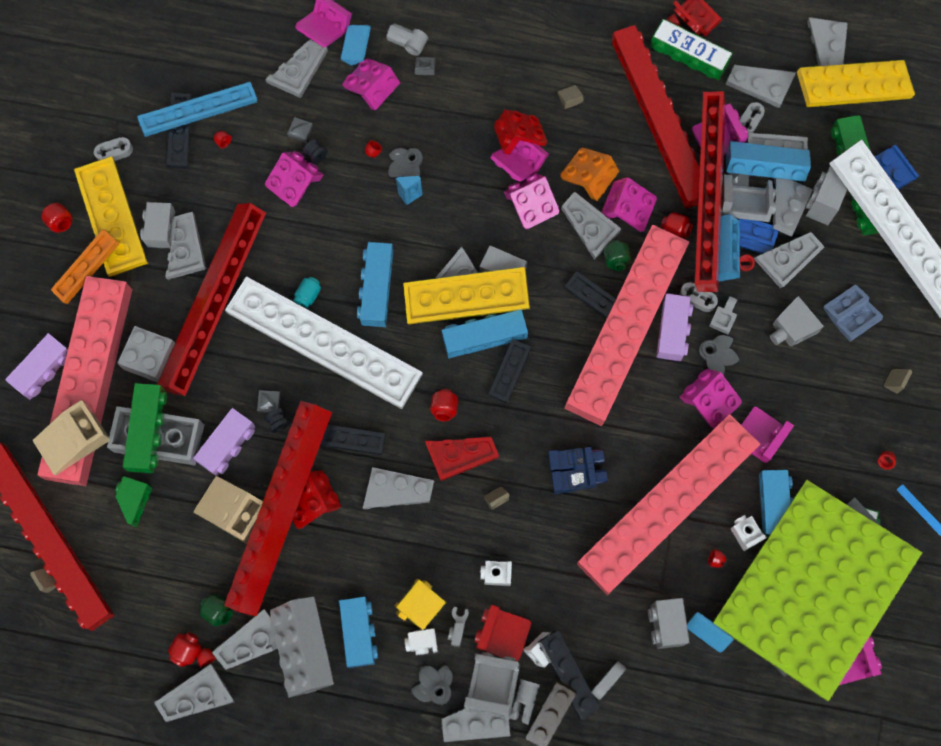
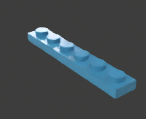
M248 82L139 115L137 119L144 137L256 103L257 97L251 83Z

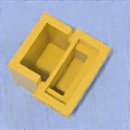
M416 579L414 586L400 603H396L395 607L398 611L395 614L404 621L408 618L417 627L424 630L446 602L431 590L433 586L427 581Z

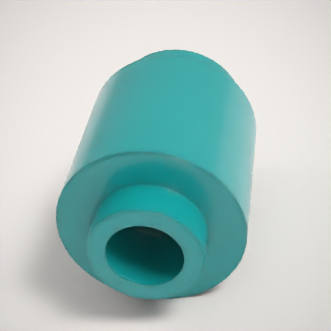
M313 277L304 278L294 294V302L304 308L312 305L322 289L319 286L320 282Z

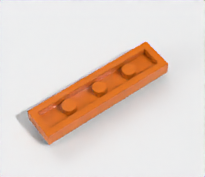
M103 229L52 287L51 291L63 303L68 304L84 286L86 276L91 277L120 242L107 230Z

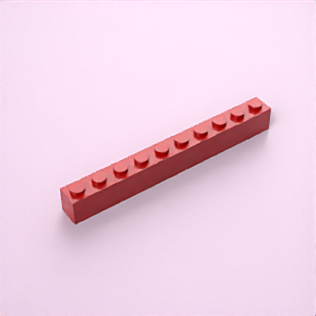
M635 25L613 32L612 45L685 209L697 206L699 202L700 165L695 160L696 154L694 149L690 148L688 144L687 133L681 129L680 118L672 109V100L665 93L664 82L659 80L657 67L650 60V51L643 44L642 33L637 31Z
M724 91L703 92L695 271L697 292H718L726 110Z
M252 203L237 205L157 385H161L164 390L172 394L186 395L266 215L264 211Z
M300 402L224 606L257 617L332 412L315 404Z
M0 441V493L2 494L0 499L6 507L9 506L12 510L10 515L17 524H21L23 528L21 533L27 541L31 540L34 545L32 550L35 555L43 559L45 571L48 575H53L56 582L54 585L60 593H64L67 597L65 602L71 611L75 610L78 618L76 619L83 629L86 628L93 631L115 615L6 444Z

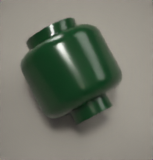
M613 240L604 248L603 253L608 268L622 271L630 265L632 258L629 246L625 242Z
M218 594L205 597L200 604V616L216 627L227 624L232 618L233 611L231 608L224 606L226 599Z

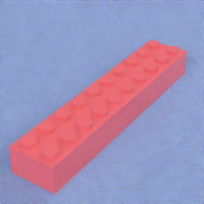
M651 226L564 409L600 426L604 424L689 241L657 226Z
M86 276L50 424L63 411L81 400L90 406L101 424L132 294V289L127 282ZM94 451L56 476L53 475L42 457L38 476L48 481L86 486Z
M729 414L578 561L577 565L608 595L751 455L760 443Z

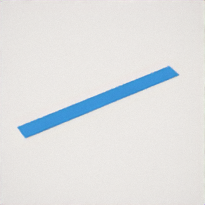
M902 484L897 491L941 536V524Z

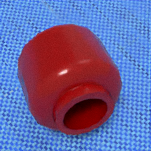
M52 203L46 206L42 212L41 218L51 231L59 233L70 228L72 215L62 204Z
M676 212L670 213L661 222L663 230L683 239H687L690 236L693 227L689 217Z
M442 389L434 393L431 400V414L439 421H449L455 417L459 402L457 395L449 389Z
M191 632L178 634L168 649L170 660L182 667L191 665L201 650V645L198 642L199 638Z

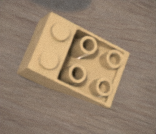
M81 400L63 411L33 442L53 475L56 476L110 441V438L90 406Z
M216 476L193 512L247 544L263 501Z

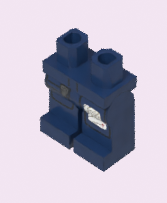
M591 447L565 451H549L548 456L554 495L596 488L597 484L607 482L606 469L594 470V464L604 463L603 450H591Z

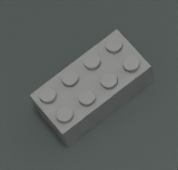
M116 407L109 436L110 441H108L107 448L114 453L125 454L131 408ZM164 414V424L160 425L159 431L162 437L161 445L157 446L156 453L159 456V460L196 465V461L193 458L199 451L204 424L199 419Z
M315 598L291 600L270 610V621L274 627L275 644L279 650L280 666L283 669L284 685L288 692V697L311 693L333 685L334 682Z

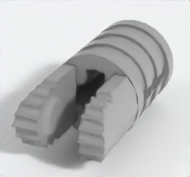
M521 679L510 719L516 720L519 717L522 704H526L522 715V722L529 724L540 685Z

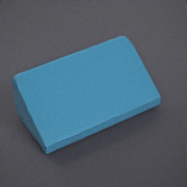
M350 25L347 27L341 54L342 61L351 66L364 61L370 26Z
M420 176L396 178L398 194L405 204L408 205L422 196Z
M699 612L695 613L687 623L688 630L720 653L733 641L732 636Z

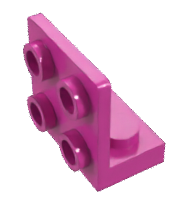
M623 178L613 182L601 213L608 219L619 217L642 232L646 228L657 197L630 178Z
M758 407L752 409L741 425L760 443L752 455L765 464L772 458L794 427L788 421L782 425Z

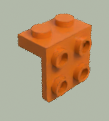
M581 148L560 176L565 181L583 186L590 198L598 201L618 174L619 169L611 156Z

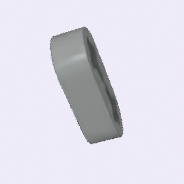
M757 102L751 103L739 121L742 126H745L747 122L750 124L747 129L748 133H753L765 112L763 105ZM754 110H757L758 113L754 116V118L750 117L752 112Z
M120 137L97 145L94 149V155L98 161L111 156L116 161L128 157L133 151V146L127 138ZM122 144L125 145V150H121ZM105 150L106 156L102 157V151Z
M692 282L682 286L680 296H687V291L689 289L693 290L690 295V304L704 312L714 310L718 302L714 293L697 292L695 283ZM707 298H710V299H711V301H710L711 304H709L708 306H706L704 300H707Z
M617 661L591 693L600 700L626 668Z

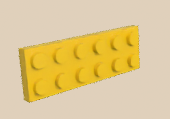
M904 60L804 67L797 71L807 107L911 99L915 95Z
M111 156L74 169L95 237L105 229L120 242L103 262L107 275L111 277L148 264L113 157Z
M525 267L403 283L408 324L530 309Z

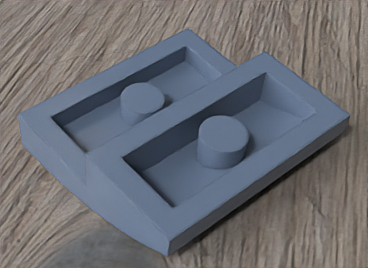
M856 284L824 306L827 315L850 342L883 318V315L869 302L870 297Z

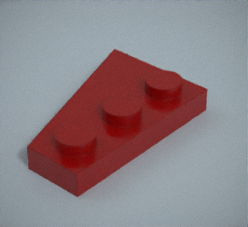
M491 437L467 438L465 440L451 439L434 442L425 441L440 481L499 458Z

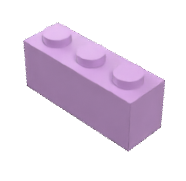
M666 293L663 300L656 358L681 361L683 356L687 355L689 343H685L686 336H689L691 324L688 323V316H692L693 304H690L691 297Z
M48 333L5 380L30 400L32 397L37 396L41 391V387L46 382L52 380L56 371L65 365L68 349Z
M232 408L193 459L215 476L224 473L229 466L228 462L230 459L236 457L241 451L243 442L249 440L254 434L255 425Z

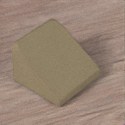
M576 85L557 92L564 109L583 103L584 97Z
M910 369L891 370L884 383V387L899 393L905 388L912 371Z
M498 487L485 495L484 499L490 509L493 510L507 502L510 495L503 487Z
M44 568L30 573L40 591L49 593L56 588L54 585L56 582L53 575H48Z

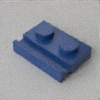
M896 145L875 156L898 190L919 177Z
M739 219L741 248L760 254L773 249L778 235V230L774 229L773 225L756 220Z

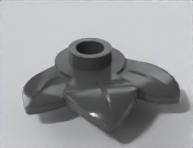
M398 148L389 154L393 160L388 171L390 177L420 175L419 166L422 164L423 155L418 149L411 148L405 150ZM415 155V160L410 161V156Z
M720 335L713 341L706 340L700 345L699 354L706 360L708 369L719 371L724 375L725 366L734 365L739 361L737 354L729 348L733 338ZM706 348L712 349L713 353L708 354Z
M446 665L440 668L438 672L430 666H422L419 671L421 683L411 689L413 695L422 702L433 701L438 705L447 703L452 694L450 685L453 681V675L451 670ZM442 689L443 694L441 696H437V691Z

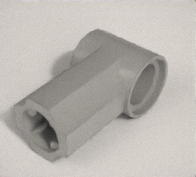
M394 23L388 30L387 40L403 46L410 54L418 56L425 46L428 36L421 30L414 29L411 31Z

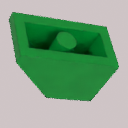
M123 476L122 481H119L116 486V499L127 523L137 528L152 487Z

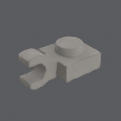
M730 296L724 308L718 306L709 326L728 335L737 317V314L733 313L732 310L738 299Z
M454 607L452 616L456 623L455 627H450L448 640H452L451 646L460 647L465 621L468 618L469 612L465 609V614L462 617H458L456 615L457 607Z

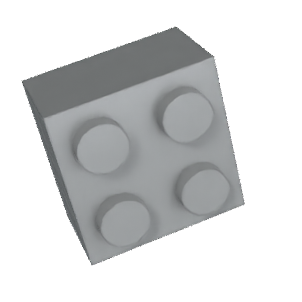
M831 166L826 173L822 172L813 188L814 192L805 207L808 209L806 217L829 225L838 212L847 191L846 186Z
M134 326L117 364L125 371L158 382L175 342L172 339Z
M683 598L655 601L651 605V609H648L649 621L653 622L654 631H651L652 643L656 644L657 649L679 647L688 644L689 638Z

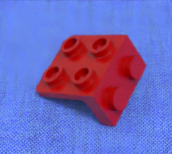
M676 0L673 2L676 6L674 11L685 22L689 20L687 24L698 35L702 33L706 37L722 21L721 17L704 0H687L682 6Z
M505 109L500 118L495 122L494 129L502 151L505 154L510 155L519 141L541 146L547 144V139L539 119L534 115H526L518 111Z
M323 470L310 472L293 517V522L298 529L304 528L322 514L336 511L342 507Z
M491 605L490 610L485 609L481 621L485 622L482 631L478 629L474 641L478 643L477 649L501 658L511 657L518 662L531 627V622Z

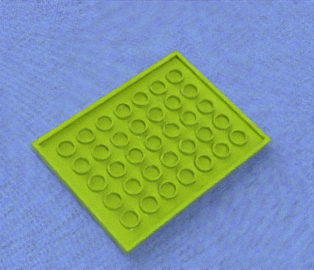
M806 480L713 623L826 701H829L922 552Z

